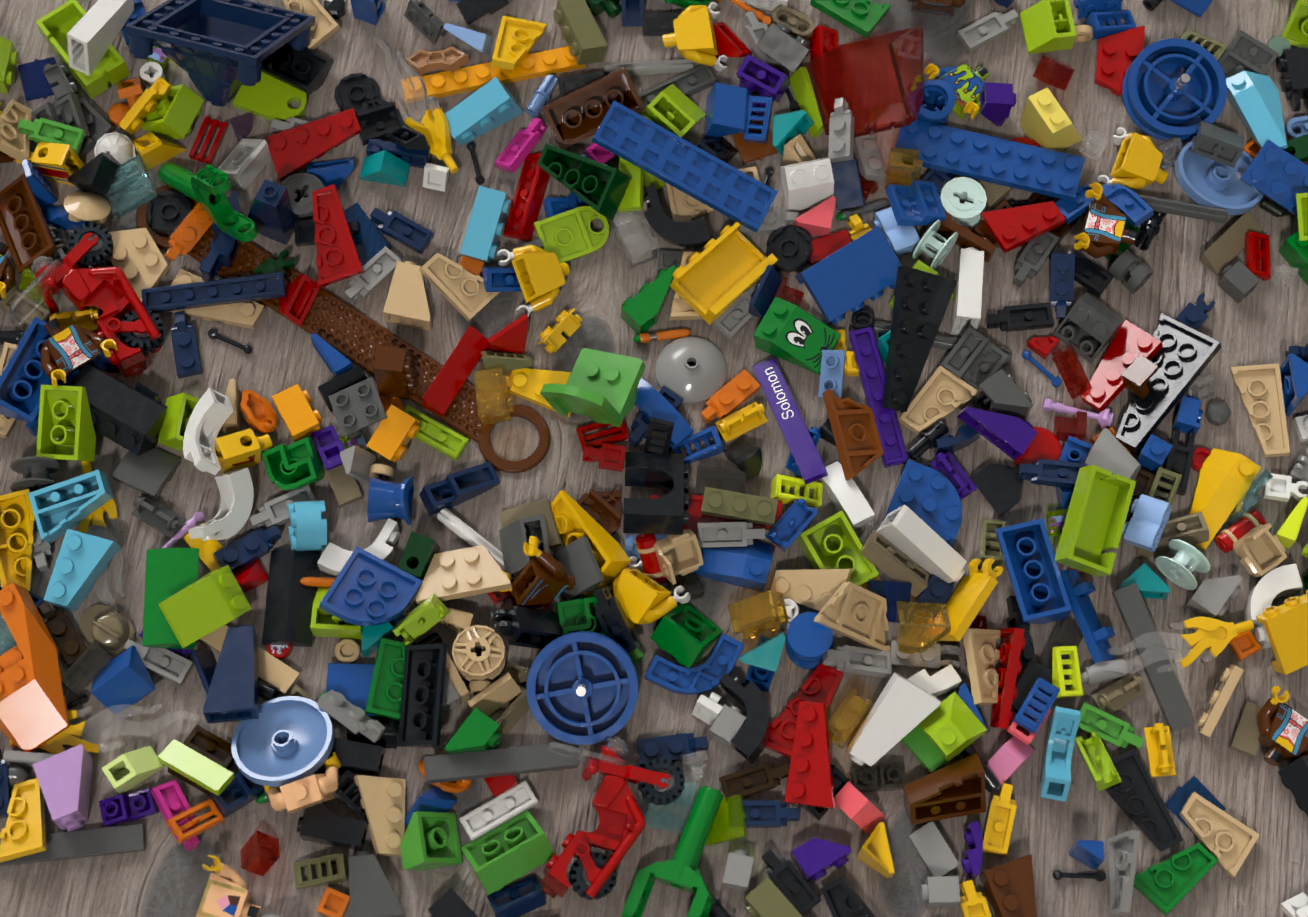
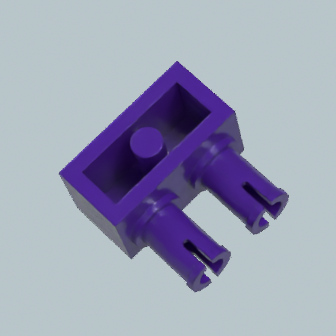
M750 55L746 56L736 73L740 82L739 87L747 88L749 95L751 91H757L760 93L759 96L772 97L773 101L778 103L790 85L786 74ZM754 103V107L766 108V104ZM753 112L754 115L758 114L757 116H763L764 114L762 112Z

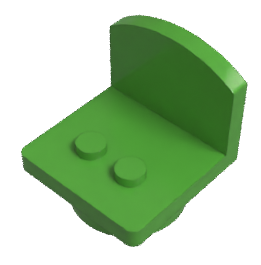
M584 348L578 356L567 384H544L540 394L559 415L567 416L571 412L588 416L591 420L600 424H611L615 427H621L624 417L631 411L636 402L637 387L646 365L639 358Z

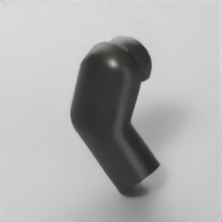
M1265 198L1260 206L1261 209L1275 217L1292 214Z

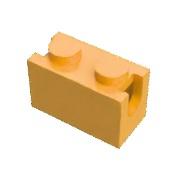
M296 384L272 396L274 405L294 442L311 437V433L321 430L319 425L323 422L317 409L312 411L309 405L312 400L306 389L302 391L299 385Z
M391 404L386 412L387 418L381 420L366 446L396 463L405 456L408 450L406 446L410 439H414L419 433V424L421 422Z

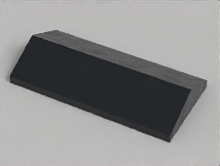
M286 43L262 60L261 72L310 95L323 85L333 65V60L307 47L304 50L292 49Z
M291 548L271 551L262 645L313 646V634L310 624L313 602L318 587L305 586L300 583V580L304 577H319L317 562L321 557L320 552L291 550Z
M447 644L406 645L398 735L399 747L431 748L440 745Z

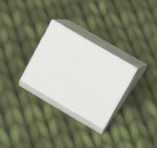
M242 138L217 169L227 173L232 181V185L244 192L271 159L267 142L264 139Z

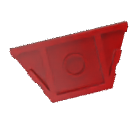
M1139 26L1098 40L1094 83L1102 88L1109 89L1111 93L1118 97L1122 95L1125 73L1130 64L1144 49L1145 26Z

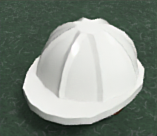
M117 132L106 133L97 140L94 148L95 157L103 152L119 164L114 177H126L132 173L136 166V153L132 141L126 135Z

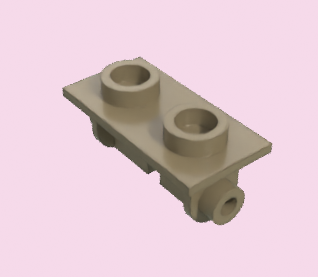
M1132 672L1091 697L1100 710L1112 714L1147 694L1143 688L1145 681L1141 676L1136 677Z

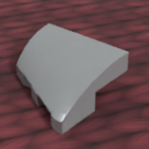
M1106 428L1100 433L1085 461V464H1088V466L1096 465L1113 472L1112 475L1119 474L1134 481L1141 467L1139 462Z

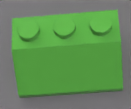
M528 810L523 811L461 847L464 856L488 895L501 890L505 885L523 877L527 872L539 865L547 863L555 854L544 831Z

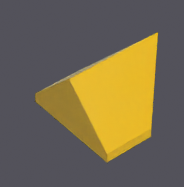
M151 131L132 141L135 151L147 171L188 150L156 137Z
M881 822L864 843L857 858L884 877L892 878L895 871L884 822Z

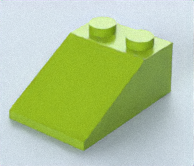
M41 385L36 457L94 462L96 435L86 388L82 386L57 385V387H53L52 385Z
M842 510L802 532L796 538L814 569L853 568L849 582L858 586L879 575L874 564L861 555L863 545Z
M229 565L208 573L158 603L182 648L252 609Z

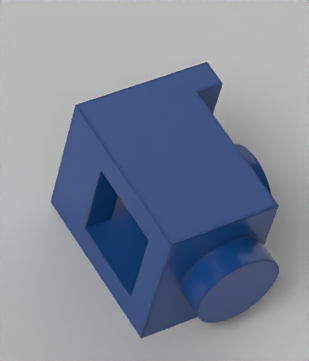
M1182 396L1177 405L1171 430L1176 428L1180 429V433L1188 435L1189 432H1193L1196 435L1200 429V421L1203 415V410H1200L1201 401L1195 396Z
M1069 436L1059 461L1085 463L1092 444Z

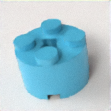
M324 500L301 501L288 504V518H290L291 527H288V537L291 543V550L311 551L326 549L327 520L322 515V512L326 511Z

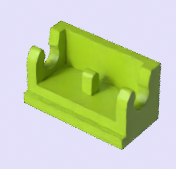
M434 593L396 623L393 633L397 637L402 635L405 639L404 644L410 645L450 614V611Z
M1091 732V737L1087 740H1084L1082 736L1075 738L1077 750L1098 792L1122 782L1101 738L1098 737L1096 732Z

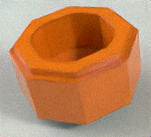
M123 103L111 106L108 114L113 125L120 127L119 123L130 110L129 106Z

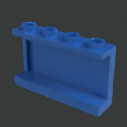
M877 226L795 277L799 284L804 282L825 317L823 320L824 324L832 322L835 325L846 318L844 316L845 312L850 309L852 313L858 311L865 306L863 301L868 298L874 301L884 295L882 290L888 286L890 289L895 288L898 267L903 265L880 227Z

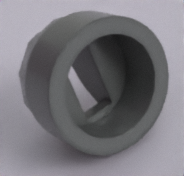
M11 764L9 766L10 785H15L28 779L29 771L24 765Z

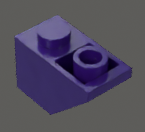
M985 82L979 93L981 115L996 126H1002L1005 119L1009 118L1011 108L1015 107L1016 93H1013L1012 84Z
M812 838L792 850L790 857L806 882L812 878L816 882L828 874L826 870L830 867L835 866L839 868L849 861L848 857L852 850L846 845Z

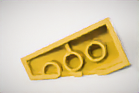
M1213 448L1199 471L1198 483L1194 491L1193 504L1189 515L1202 512L1209 529V541L1195 544L1203 551L1209 546L1262 468L1240 453Z
M29 489L0 495V585L2 589L14 582L30 591L35 516L28 495L30 493Z
M560 490L550 505L558 532L562 536L565 547L577 539L587 536L604 579L593 591L584 592L585 596L590 595L595 590L614 581L622 570L629 565L631 560L620 544L566 491Z

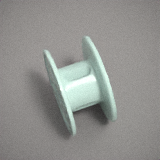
M958 177L945 184L941 191L940 200L944 211L951 215L954 222L970 228L981 219L980 215L986 206L987 197L980 183L971 178Z
M937 220L927 230L912 254L913 259L919 257L923 252L932 257L934 260L930 268L933 270L946 258L959 233L955 232L947 240L938 234L937 231L941 224L940 220Z
M1179 539L1170 540L1168 547L1174 556L1172 559L1166 556L1157 557L1155 564L1158 570L1179 587L1187 590L1196 589L1198 583L1192 572L1207 573L1210 571L1211 565L1208 559L1189 543Z

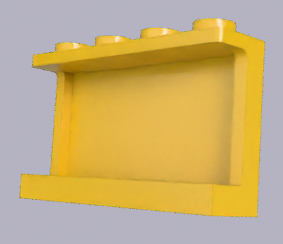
M738 221L732 227L727 225L720 232V237L717 240L712 238L704 246L705 250L702 253L696 252L688 260L689 264L683 267L681 265L672 274L674 278L670 287L709 325L720 317L740 295L742 296L756 282L761 280L767 265L774 267L778 261L772 253L766 258L739 232L741 224Z
M1306 590V594L1300 597H1290L1284 601V604L1278 607H1268L1262 611V614L1256 616L1257 622L1264 624L1276 660L1271 662L1273 669L1284 675L1308 665V590Z

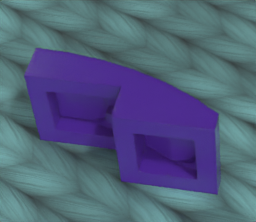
M331 425L311 433L326 471L343 465L340 452L344 451V447L334 426Z

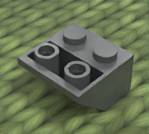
M779 22L778 25L772 23L756 46L795 73L812 51L808 47L810 42L801 36L796 38L790 34L792 30L783 23Z
M1087 292L1077 300L1053 335L1088 362L1092 363L1113 339L1125 320Z
M1002 369L979 385L973 400V404L977 409L1014 416L1023 420L1027 419L1033 406L1029 395L1024 391L1022 392L1016 386L1014 378L1010 374H1006Z
M544 514L518 519L499 530L505 572L509 573L512 577H517L531 558H537L535 555L528 556L523 551L524 542L529 544L530 536L537 537L539 539L538 548L541 551L545 550L553 557L549 526Z

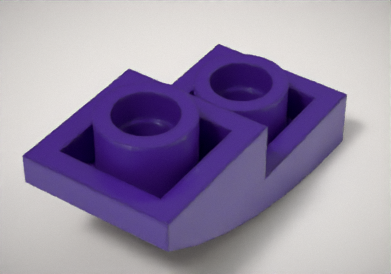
M148 787L128 795L119 794L99 801L103 825L121 824L159 813L157 803L151 794L152 788Z
M979 821L969 823L965 828L966 832H964L965 843L967 847L971 846V850H967L964 853V859H961L964 873L969 874L970 880L976 879L979 875L983 858V840Z

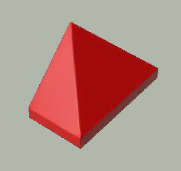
M713 22L718 55H715L716 58L721 55L732 58L746 57L753 54L725 22Z
M300 274L286 287V297L279 298L281 314L300 327L320 290L318 284L307 275Z
M526 313L487 339V346L490 352L525 353L529 330V318Z
M258 559L233 573L243 593L268 582V577Z

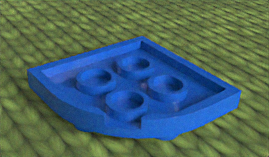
M908 459L886 516L897 508L906 505L946 543L953 547L962 522V504L958 492L943 474Z
M356 546L320 602L319 608L354 625H381L394 620L407 609L421 587L422 580Z

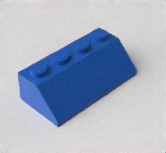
M36 316L29 323L0 374V414L28 423H33L39 412L41 385H52L51 379L41 368L40 354L43 348L42 344L51 336L44 327L46 322Z
M1043 518L995 529L1023 623L1046 624L1067 619L1072 608L1058 564L1054 561V551Z

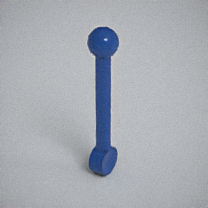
M1030 351L1022 353L1023 359L1029 360L1052 381L1054 387L1061 385V378L1054 377L1031 356Z

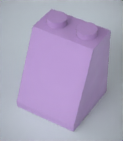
M82 744L32 764L52 820L63 831L67 830L68 832L80 829L83 823L88 822L94 760Z

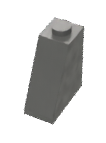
M368 851L356 852L355 856H348L350 917H405V913L375 855H370Z

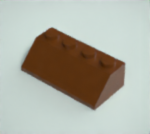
M621 67L541 107L561 149H566L596 134L613 101L622 104L636 113L645 110L625 67Z

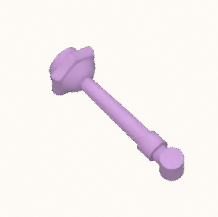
M1045 399L1042 408L1048 412L1055 410L1054 412H1064L1096 419L1102 429L1106 426L1111 427L1114 413L1109 412L1110 408H1105V410L1097 414L1066 406L1062 403H1054L1051 399Z
M195 512L193 518L189 519L162 548H172L188 533V529L196 527L198 522L204 520V513Z

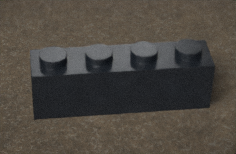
M90 362L86 363L69 386H82L86 388L94 430L138 456L154 449L168 407Z

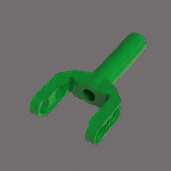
M165 162L160 166L158 171L159 180L199 202L222 232L240 242L251 241L258 235L259 231L255 223L231 208V204L225 195V192L232 186V181L227 173L209 164L205 168L200 169L197 175L174 162Z
M707 786L700 787L674 856L664 862H655L637 872L624 905L622 917L642 916L656 879L662 884L695 894L687 917H708L714 900L699 871L698 863L724 798L720 791Z

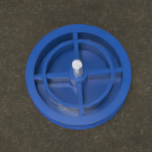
M1164 39L1146 47L1130 64L1123 79L1122 98L1129 117L1144 133L1162 141L1182 142L1193 139L1194 135L1197 136L1200 121L1212 124L1219 117L1227 98V82L1219 62L1204 47L1185 39Z
M572 632L551 641L535 658L527 678V700L536 721L553 737L570 744H594L612 737L629 721L638 699V675L629 654L613 639L596 632Z

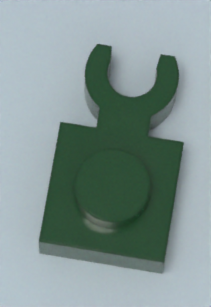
M285 249L280 252L276 261L272 257L268 258L253 270V274L261 275L283 272L286 278L287 273L285 270L293 269L297 265V261L295 258L290 261H284L289 256L288 250Z

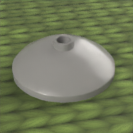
M682 337L670 342L662 349L656 361L655 374L661 389L665 386L680 397L684 404H699L708 401L712 395L723 387L727 375V365L721 351L710 341L699 337ZM693 361L696 365L689 366L687 363Z

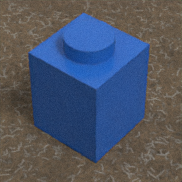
M1151 434L1136 460L1142 468L1156 475L1158 467L1162 466L1173 445Z

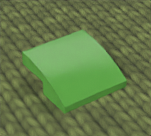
M918 726L900 740L929 773L939 770L947 763V760Z

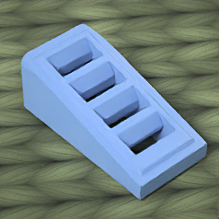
M449 23L444 24L446 31L479 52L489 54L493 41L492 36Z

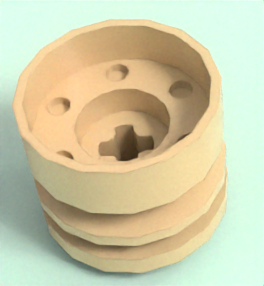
M483 625L467 627L457 635L453 642V661L463 682L469 684L471 681L482 680L494 683L499 679L506 667L507 658L502 637L498 633L496 634L494 629ZM477 649H481L482 651L481 656L479 657L476 656Z

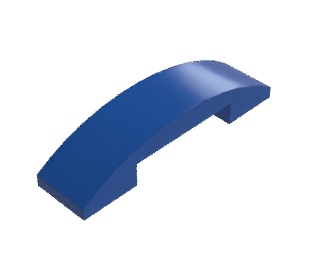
M641 378L637 387V398L634 405L649 419L655 417L673 422L674 429L671 443L675 447L679 446L694 430L654 387Z

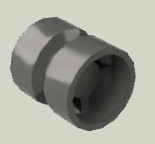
M1128 249L1115 260L1108 273L1113 275L1117 281L1123 280V286L1134 294L1148 281L1153 274V270L1144 262L1138 263L1139 258Z

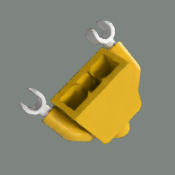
M711 2L708 7L706 5L688 6L678 18L673 20L675 32L662 35L664 47L677 46L680 55L685 57V59L701 65L714 66L715 70L719 72L727 69V66H723L720 61L726 62L728 60L727 56L721 55L718 58L715 56L718 55L712 20L716 19L720 12L712 10L717 7V4Z
M1123 127L1117 128L1116 135L1112 136V142L1115 145L1121 146L1110 174L1113 179L1109 180L1108 176L1100 175L1097 181L1106 183L1104 185L1117 183L1129 189H1142L1154 181L1163 184L1168 177V172L1159 168L1163 155L1157 150L1150 137L1136 132L1127 134Z
M535 245L514 248L512 252L501 249L497 253V256L505 255L507 257L506 260L499 261L498 264L500 266H506L509 264L510 259L515 258L512 260L516 276L526 303H531L528 306L520 305L515 312L523 308L526 310L528 317L530 312H537L554 302L560 293L559 287L563 286L566 282L564 276H568L570 273L568 264L565 262L559 263L554 252H546Z
M636 556L630 557L629 567H625L613 581V597L616 596L632 629L635 623L650 624L674 609L677 606V602L685 604L691 599L689 592L684 596H679L685 590L683 586H677L674 589V596H670L671 592L642 573L644 570L642 562Z

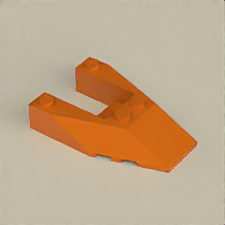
M12 582L0 590V612L17 643L15 647L0 656V730L23 752H32L69 728L70 723L66 696L63 695L61 681H63L62 671L59 670V650L28 590Z

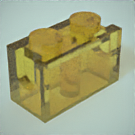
M891 147L884 189L889 184L910 186L913 180H919L923 160L918 159L919 150Z
M503 368L474 372L478 417L482 424L487 425L511 421L514 403L512 397L509 398L508 390L512 389L510 375L504 374Z
M772 590L728 605L734 634L742 633L745 639L757 637L758 633L762 631L778 630L780 625L788 623L783 594Z
M854 688L851 689L828 721V740L843 749L867 716L874 703L870 699L866 702L863 701L861 697L857 696L858 691ZM831 729H834L842 736L838 737L831 731Z

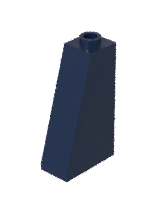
M265 179L253 200L247 217L255 223L259 231L258 234L287 245L294 233V222L296 221L286 187Z
M238 625L227 630L203 707V714L208 724L259 719L258 636L254 626Z

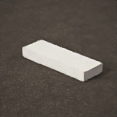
M525 780L462 816L459 820L470 840L473 841L539 803Z

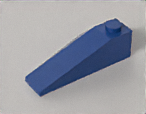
M753 540V545L744 547L700 548L704 565L689 574L764 593L776 546Z

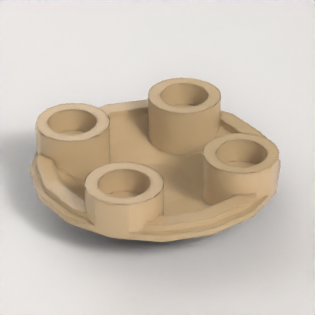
M91 192L69 194L63 203L65 211L68 212V219L73 222L83 220L103 224L106 222L107 216L111 211V206L104 197Z

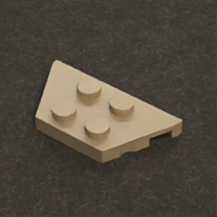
M147 228L108 232L113 240V255L110 256V261L114 267H119L123 270L142 302L141 289L157 287L160 279L166 275L170 266Z
M484 545L434 554L416 596V602L420 605L434 593L441 601L511 589L512 584Z
M843 582L816 615L814 622L875 650L890 652V645H886L885 631L889 630L886 617V598L852 582Z

